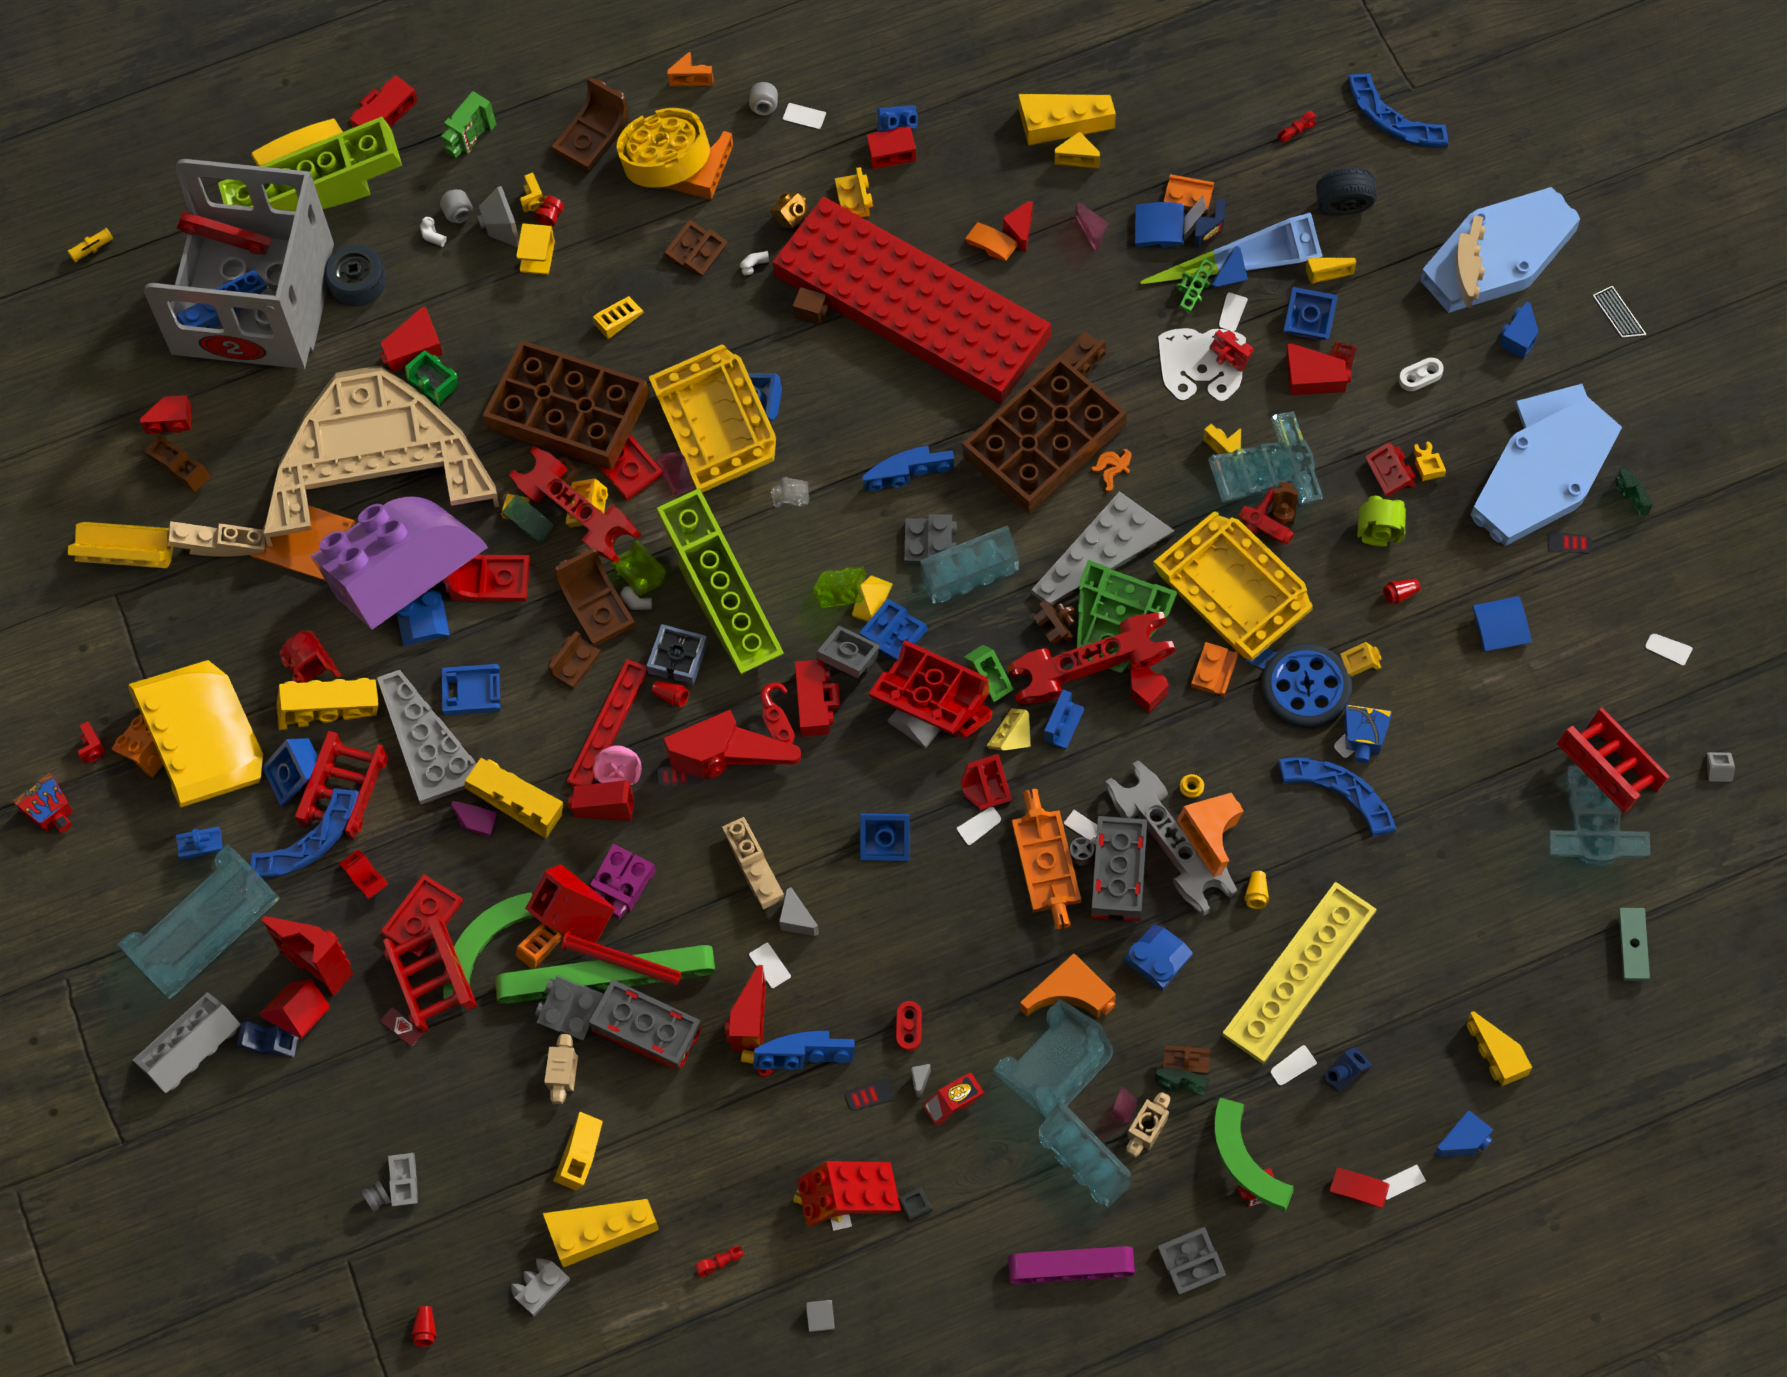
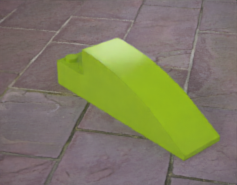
M379 117L263 164L260 167L310 172L322 209H326L371 195L366 180L402 166L392 130L384 118ZM226 179L218 183L224 204L254 207L244 182ZM263 183L272 208L296 212L299 199L293 187Z
M700 488L657 507V517L678 557V566L715 634L740 674L783 655L784 652Z

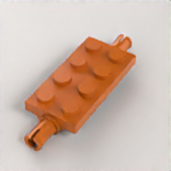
M1032 789L1031 795L1030 791L1026 790L1023 792L1027 807L1026 815L1012 820V826L1032 910L1035 913L1050 909L1055 929H1062V923L1063 927L1067 928L1071 924L1066 906L1081 903V896L1060 811H1045L1041 807L1038 790Z

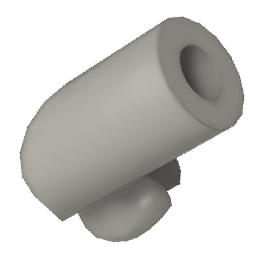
M629 586L622 589L620 593L621 600L629 609L652 610V598H639L634 589Z

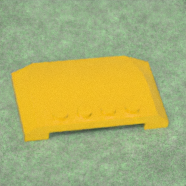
M723 344L649 376L696 488H700L702 493L774 461L775 433L742 359L727 350Z
M1217 512L1211 513L1153 563L1160 577L1239 652L1243 658L1250 661L1254 660L1312 611L1313 606L1309 601L1305 583L1242 522L1232 517L1228 519L1219 516Z
M209 660L128 685L135 706L140 709L170 778L171 788L180 808L260 783L263 760L261 748L229 677Z

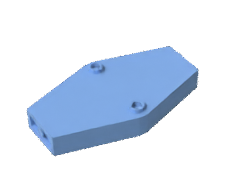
M1552 187L1477 209L1468 215L1423 268L1420 281L1448 313L1466 308L1456 278V254L1460 233L1470 234L1473 218L1476 215L1483 217L1482 226L1486 227L1483 240L1478 239L1477 243L1478 246H1481L1479 257L1483 258L1481 266L1485 267L1483 280L1477 281V286L1481 288L1478 300L1473 299L1472 306L1524 290L1536 280L1577 231L1580 221L1579 215L1575 209L1567 205L1563 196Z
M1585 397L1517 432L1509 440L1470 514L1473 521L1478 526L1484 527L1489 531L1490 536L1496 542H1501L1506 546L1576 510L1583 503L1622 427L1591 399Z

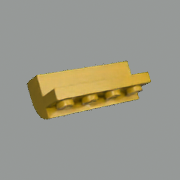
M81 522L76 524L75 543L68 545V555H75L76 562L168 568L171 562L173 547L167 546L169 528Z

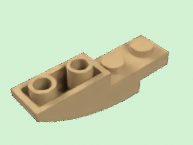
M1476 215L1473 218L1470 234L1460 233L1456 254L1458 288L1468 308H1471L1473 299L1478 300L1481 287L1477 286V281L1483 280L1485 267L1481 266L1483 258L1479 257L1481 246H1478L1477 243L1478 239L1483 240L1486 227L1482 226L1483 217Z
M170 521L167 546L190 549V554L244 556L263 553L265 549L264 530L220 523L218 528Z
M742 817L722 826L741 870L762 908H768L785 900L784 893L772 873L746 819Z

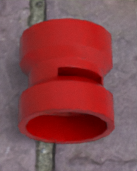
M545 196L542 201V207L535 213L536 220L545 226L554 227L558 220L557 216L564 209V204L556 197Z

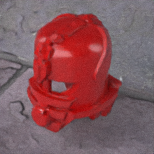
M298 631L285 642L282 650H280L282 663L286 668L290 666V671L293 675L292 681L308 683L309 680L325 672L327 669L331 670L333 675H336L338 678L342 675L313 631Z

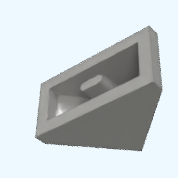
M898 709L888 719V723L925 749L940 732L939 728Z
M790 887L786 891L781 913V930L810 936L818 935L817 923Z

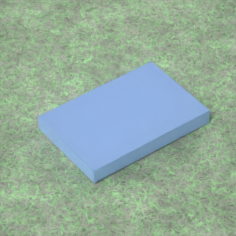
M1583 384L1518 400L1515 405L1525 429L1587 397Z

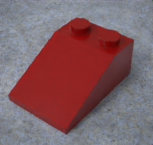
M763 965L757 966L730 1012V1020L725 1021V1035H727V1043H731L732 1051H754L763 1045L766 978Z

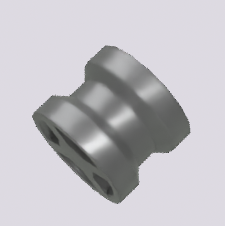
M1080 837L1072 841L1070 845L1072 863L1078 867H1084L1092 862L1094 845L1089 839Z
M379 1181L375 1182L372 1188H365L361 1191L373 1212H376L379 1206L391 1203Z

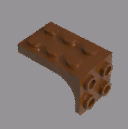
M589 77L587 80L588 92L581 110L551 146L553 152L588 172L629 122L625 95L618 89L606 86L602 80Z
M596 548L585 549L578 556L570 560H564L555 567L554 572L559 590L594 647L635 626L633 618L609 580Z

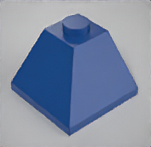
M309 738L286 739L262 766L280 806H285L309 780L318 756Z

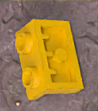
M860 167L856 168L857 175L835 178V185L840 206L860 217L870 216L869 207H873L871 193L867 194L865 189L869 188L867 175H862Z
M597 479L572 482L571 487L604 514L605 503L608 497L607 488ZM567 513L565 524L570 528L583 526Z

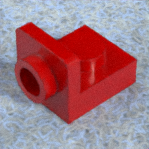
M87 721L80 725L84 733L80 737L86 747L77 751L84 764L94 762L106 753L95 730Z

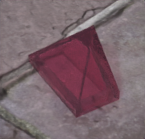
M1079 202L1076 204L1075 216L1096 251L1100 248L1109 223Z
M678 448L656 457L674 496L696 488L685 456Z

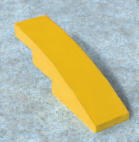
M333 118L280 137L253 151L251 156L257 166H261L340 134L343 131Z

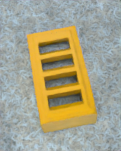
M1308 258L1306 272L1310 283L1314 284L1353 275L1356 260L1355 258Z
M628 296L594 315L593 322L605 337L609 339L642 315L643 310ZM629 305L634 311L630 313L626 306ZM622 310L626 315L623 317L619 311Z

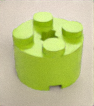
M1380 496L1369 497L1368 501L1361 504L1358 508V538L1361 536L1362 542L1372 546H1387V542L1394 541V545L1402 542L1405 538V503L1401 500L1382 499Z

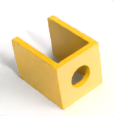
M522 224L517 250V259L521 260V273L549 274L555 243L552 226Z

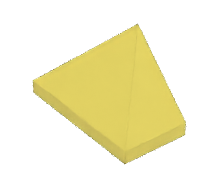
M1011 708L987 744V747L1003 751L1031 747L1028 711Z

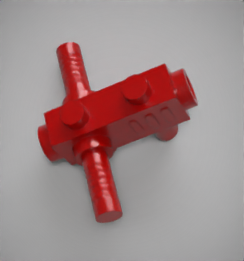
M1270 487L1259 507L1256 506L1253 509L1250 506H1244L1238 518L1246 523L1245 526L1252 533L1260 531L1281 544L1288 545L1294 533L1289 528L1267 517V510L1273 501L1274 488Z

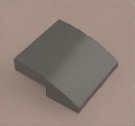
M1205 1227L1157 1245L1162 1261L1178 1295L1226 1275Z

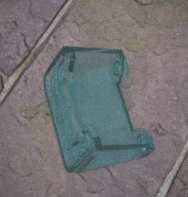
M1061 999L1047 1012L1046 1020L1050 1028L1020 1060L1017 1061L1013 1057L1008 1056L1000 1060L993 1069L1000 1080L1048 1120L1056 1118L1109 1062L1113 1055V1046L1102 1026Z

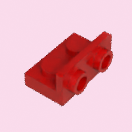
M1388 442L1365 456L1384 493L1388 497L1407 485L1411 487L1416 486L1413 480L1416 475L1409 465L1406 466L1402 459L1405 458V455L1399 446L1394 447Z

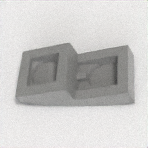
M407 1153L388 1156L392 1206L418 1203L415 1154Z

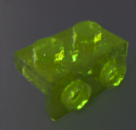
M639 540L633 542L629 551L618 555L620 560L617 563L612 561L610 563L639 596L660 587L666 574L663 566Z
M848 567L844 570H827L823 572L813 588L820 606L826 608L861 603L864 597L860 591V586L867 575L864 567Z

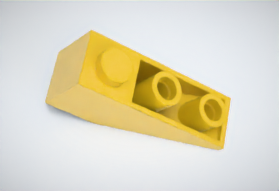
M1471 1012L1467 1020V1028L1472 1036H1476L1481 1056L1484 1059H1488L1491 1065L1489 1069L1494 1080H1498L1501 1086L1528 1076L1532 1066L1521 1045L1476 1012Z
M582 1112L578 1113L553 1180L554 1182L575 1191L584 1185L593 1161L603 1121Z

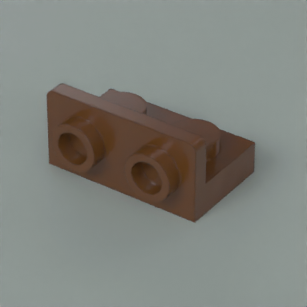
M1084 332L1061 357L1083 376H1086L1091 366L1096 361L1100 362L1106 355V341L1101 339L1098 342L1087 332Z
M575 631L572 636H568L565 639L560 652L551 657L548 663L551 677L570 689L575 690L601 656V650L581 639L580 633Z

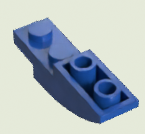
M252 270L216 288V290L261 294L267 288V284L255 270ZM197 303L177 313L178 322L185 326L213 329L221 325L215 307L209 304ZM233 307L235 314H238L240 311L244 309Z
M923 446L896 454L880 462L863 475L864 491H879L887 487L901 488L910 484V476L912 475L924 476L932 472H948L954 469L953 450L930 454L929 447Z
M829 1031L801 1032L780 1037L754 1050L753 1068L795 1070L803 1069L804 1061L814 1063L853 1062L854 1039H829Z

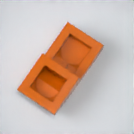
M979 222L976 223L965 238L968 245L985 249L988 256L1007 261L1018 246L1017 241Z

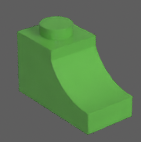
M982 645L963 657L970 670L988 677V696L991 701L995 702L1014 690L993 649Z

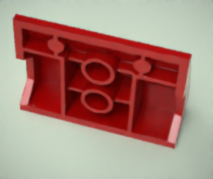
M905 640L902 644L899 658L889 672L881 674L869 692V696L953 735L979 710L989 695L988 677Z
M267 916L261 919L279 953L300 970L307 969L326 985L333 996L353 976L350 968L351 963L346 959V953L341 950L343 947L337 942L338 937L327 929L324 932L318 926Z

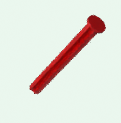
M569 931L564 936L561 946L563 951L569 949L674 985H678L681 979V972L573 936Z

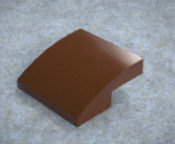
M689 219L663 256L684 269L703 276L728 242L711 229L706 231Z

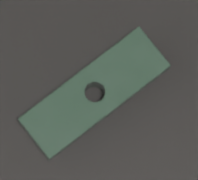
M1620 908L1619 925L1623 981H1649L1645 908ZM1634 943L1637 948L1632 947L1630 944Z

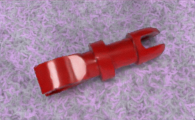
M1312 111L1305 113L1298 122L1294 121L1291 123V127L1281 130L1277 135L1278 139L1281 142H1286L1294 134L1299 135L1303 132V129L1313 127L1317 123L1313 119L1316 118V115Z
M735 1246L728 1249L729 1251L724 1254H715L713 1259L702 1260L696 1263L695 1267L699 1277L703 1278L711 1274L716 1268L722 1269L726 1263L742 1258L744 1252L741 1251L742 1248Z

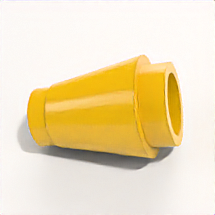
M1262 871L1251 873L1244 899L1247 902V906L1252 909H1263L1266 907V903L1269 902L1266 874Z

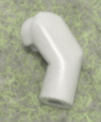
M431 217L423 218L420 224L423 238L428 242L443 247L446 242V236L436 233L434 220Z
M768 251L749 254L740 263L742 274H753L754 265L768 263Z

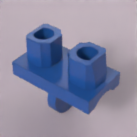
M915 105L877 108L878 131H889L898 127H911L912 129L918 125V114L916 113Z
M220 827L203 830L196 828L192 832L176 835L180 860L216 854L223 851Z

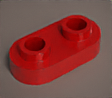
M906 1001L897 1009L896 1040L900 1049L911 1052L916 1050L921 1044L922 1011L917 1003ZM907 1013H912L914 1017L912 1019H907L905 1015ZM906 1037L914 1039L911 1043H906L904 1040Z

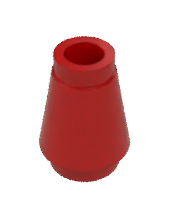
M1416 578L1388 582L1383 587L1384 597L1389 604H1398L1420 592V584Z
M656 681L652 687V694L675 708L678 706L683 707L688 700L689 691L685 689L684 685Z
M429 1306L417 1308L411 1338L413 1339V1344L419 1347L431 1346L437 1338L432 1313L433 1309Z

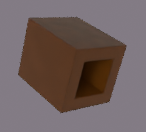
M800 287L793 304L794 317L820 325L822 317L826 318L829 311L826 294Z

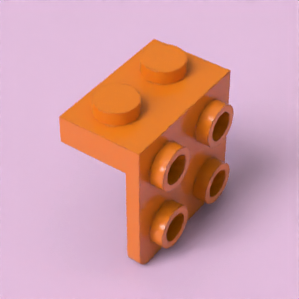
M140 714L133 719L123 735L117 738L112 750L134 761L148 776L153 778L163 766V762L143 716Z

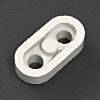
M1427 358L1408 366L1401 371L1399 384L1404 390L1415 391L1434 383L1442 377L1443 364L1436 358ZM1431 370L1434 374H1429L1427 371ZM1411 379V380H1413L1414 382H1413V383H1410V382H1408L1407 380Z

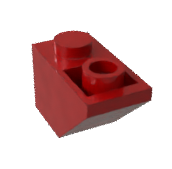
M187 395L163 397L140 418V423L145 433L154 435L161 432L181 433L191 430L192 406Z
M1130 660L1131 699L1150 713L1168 695V681L1163 675L1152 671L1150 667L1134 669Z

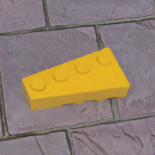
M1019 94L1018 109L1028 146L1073 137L1078 132L1084 135L1115 128L1116 113L1111 95Z
M359 678L354 681L335 679L332 682L312 680L308 683L288 681L284 684H279L276 704L279 730L287 729L288 724L298 723L299 727L309 726L308 722L320 720L323 724L330 723L341 716L345 720L376 716L378 710L376 679Z
M480 758L465 780V788L545 839L562 816V801L523 781L513 773L501 769L497 763L490 759L486 761Z
M648 1199L543 1213L563 1268L659 1230Z

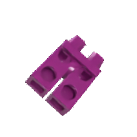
M613 844L590 886L602 898L612 902L611 905L616 908L612 916L620 919L627 910L632 911L650 879L652 880L657 871L653 863L637 855L633 857L631 852Z

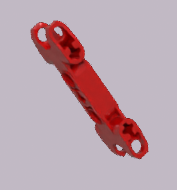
M533 446L530 452L536 458L534 469L527 474H521L512 470L509 476L515 481L518 488L536 504H539L547 495L589 530L581 539L591 549L596 548L599 556L617 563L620 558L614 552L616 539L622 535H629L638 539L642 534L635 528L632 521L613 504L603 514L560 479L568 469L550 453Z
M1163 612L1136 615L1125 619L1119 624L1121 634L1079 647L1061 655L1051 657L1049 649L1044 648L1029 652L1006 666L1010 677L1023 675L1032 677L1030 686L1015 695L1018 704L1030 705L1059 698L1062 693L1060 684L1094 674L1130 660L1132 667L1138 670L1156 665L1161 660L1176 652L1173 641L1157 643L1150 641L1152 632L1167 623ZM1119 648L1117 653L1108 654L1111 649ZM1073 664L1071 669L1063 670L1065 665Z

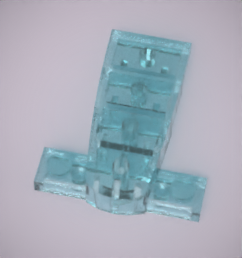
M1294 411L1276 414L1271 417L1279 443L1259 444L1256 447L1236 449L1232 453L1213 455L1208 458L1222 502L1264 493L1270 487L1279 488V482H1293L1294 488L1298 489L1300 505L1318 502L1323 499L1314 472L1315 461L1313 453L1302 437Z
M1568 766L1567 784L1572 831L1550 830V857H1578L1579 863L1594 868L1608 867L1614 864L1617 858H1649L1650 832L1620 831L1621 810L1578 766Z

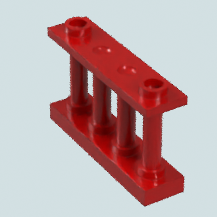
M1603 708L1599 709L1590 721L1589 725L1591 727L1579 733L1574 726H1571L1556 743L1623 813L1629 811L1641 796L1638 792L1647 786L1658 792L1670 777ZM1596 734H1599L1608 743L1598 750L1587 741ZM1616 751L1625 761L1613 768L1604 757ZM1631 768L1641 777L1640 780L1632 785L1621 776Z
M328 731L295 815L299 826L309 828L311 821L315 819L321 821L323 819L322 817L325 812L318 810L317 805L320 799H331L333 790L327 789L325 786L327 779L332 776L363 784L345 829L348 838L354 840L356 833H360L362 829V817L381 768L384 769L387 763L388 756L383 745L378 744L375 753L372 754L343 746L338 733ZM343 755L371 764L367 774L363 775L334 767L336 756Z
M436 914L427 918L430 927L427 928L426 932L396 946L388 938L383 940L386 947L383 950L384 955L389 963L392 962L411 1012L408 1014L410 1022L414 1027H418L424 1032L429 1030L426 1019L456 1004L458 1006L462 1005L467 1010L477 1007L444 920ZM430 940L436 941L438 949H436L435 953L404 967L401 954ZM439 961L444 962L447 969L444 971V974L413 989L409 976ZM446 983L453 984L455 992L452 993V996L421 1010L417 1000L418 997Z

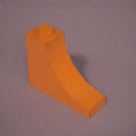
M723 131L718 141L710 148L709 157L698 172L684 181L665 186V188L712 200L733 147L732 133Z
M1232 793L1186 805L1176 820L1213 877L1222 875L1229 862L1224 851L1222 834L1229 828L1236 826L1244 812Z
M1072 954L1020 1002V1010L1028 1017L1031 1013L1048 1005L1070 1004L1081 1007L1098 1018L1102 1014L1107 1015L1116 1005V994L1080 958Z

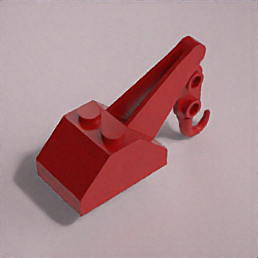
M774 682L767 684L761 690L760 699L763 705V721L772 738L738 728L731 710H728L664 738L666 757L672 769L706 779L708 777H718L727 769L728 765L798 764L801 760V750L798 746L793 745L795 739L794 731L784 711L772 702L769 697V693L773 689H779L786 694L787 689L785 686Z

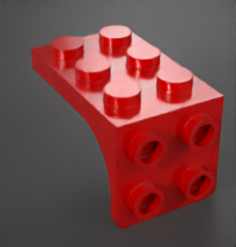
M477 555L444 578L442 583H445L446 593L450 594L452 601L527 602L530 557L529 555Z
M826 1161L798 1179V1190L808 1226H815L829 1218L846 1214H895L901 1211L890 1162Z

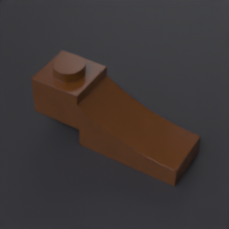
M161 436L144 451L148 458L167 470L182 485L193 492H196L211 478L203 464L192 459L185 450Z

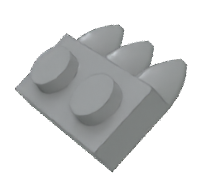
M542 1258L536 1259L538 1274L532 1271H524L526 1287L521 1284H511L514 1298L533 1317L570 1281V1278L556 1264Z

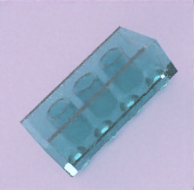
M1008 526L920 560L921 581L932 604L945 602L951 596L959 593H968L976 586L981 584L988 585L996 578L1010 576L1016 570H1019V558Z
M1060 1101L1039 1127V1141L1046 1149L1049 1150L1051 1148L1057 1154L1056 1158L1065 1168L1069 1166L1073 1170L1074 1178L1082 1186L1086 1184L1092 1190L1091 1195L1099 1204L1104 1203L1109 1207L1130 1188L1132 1173Z

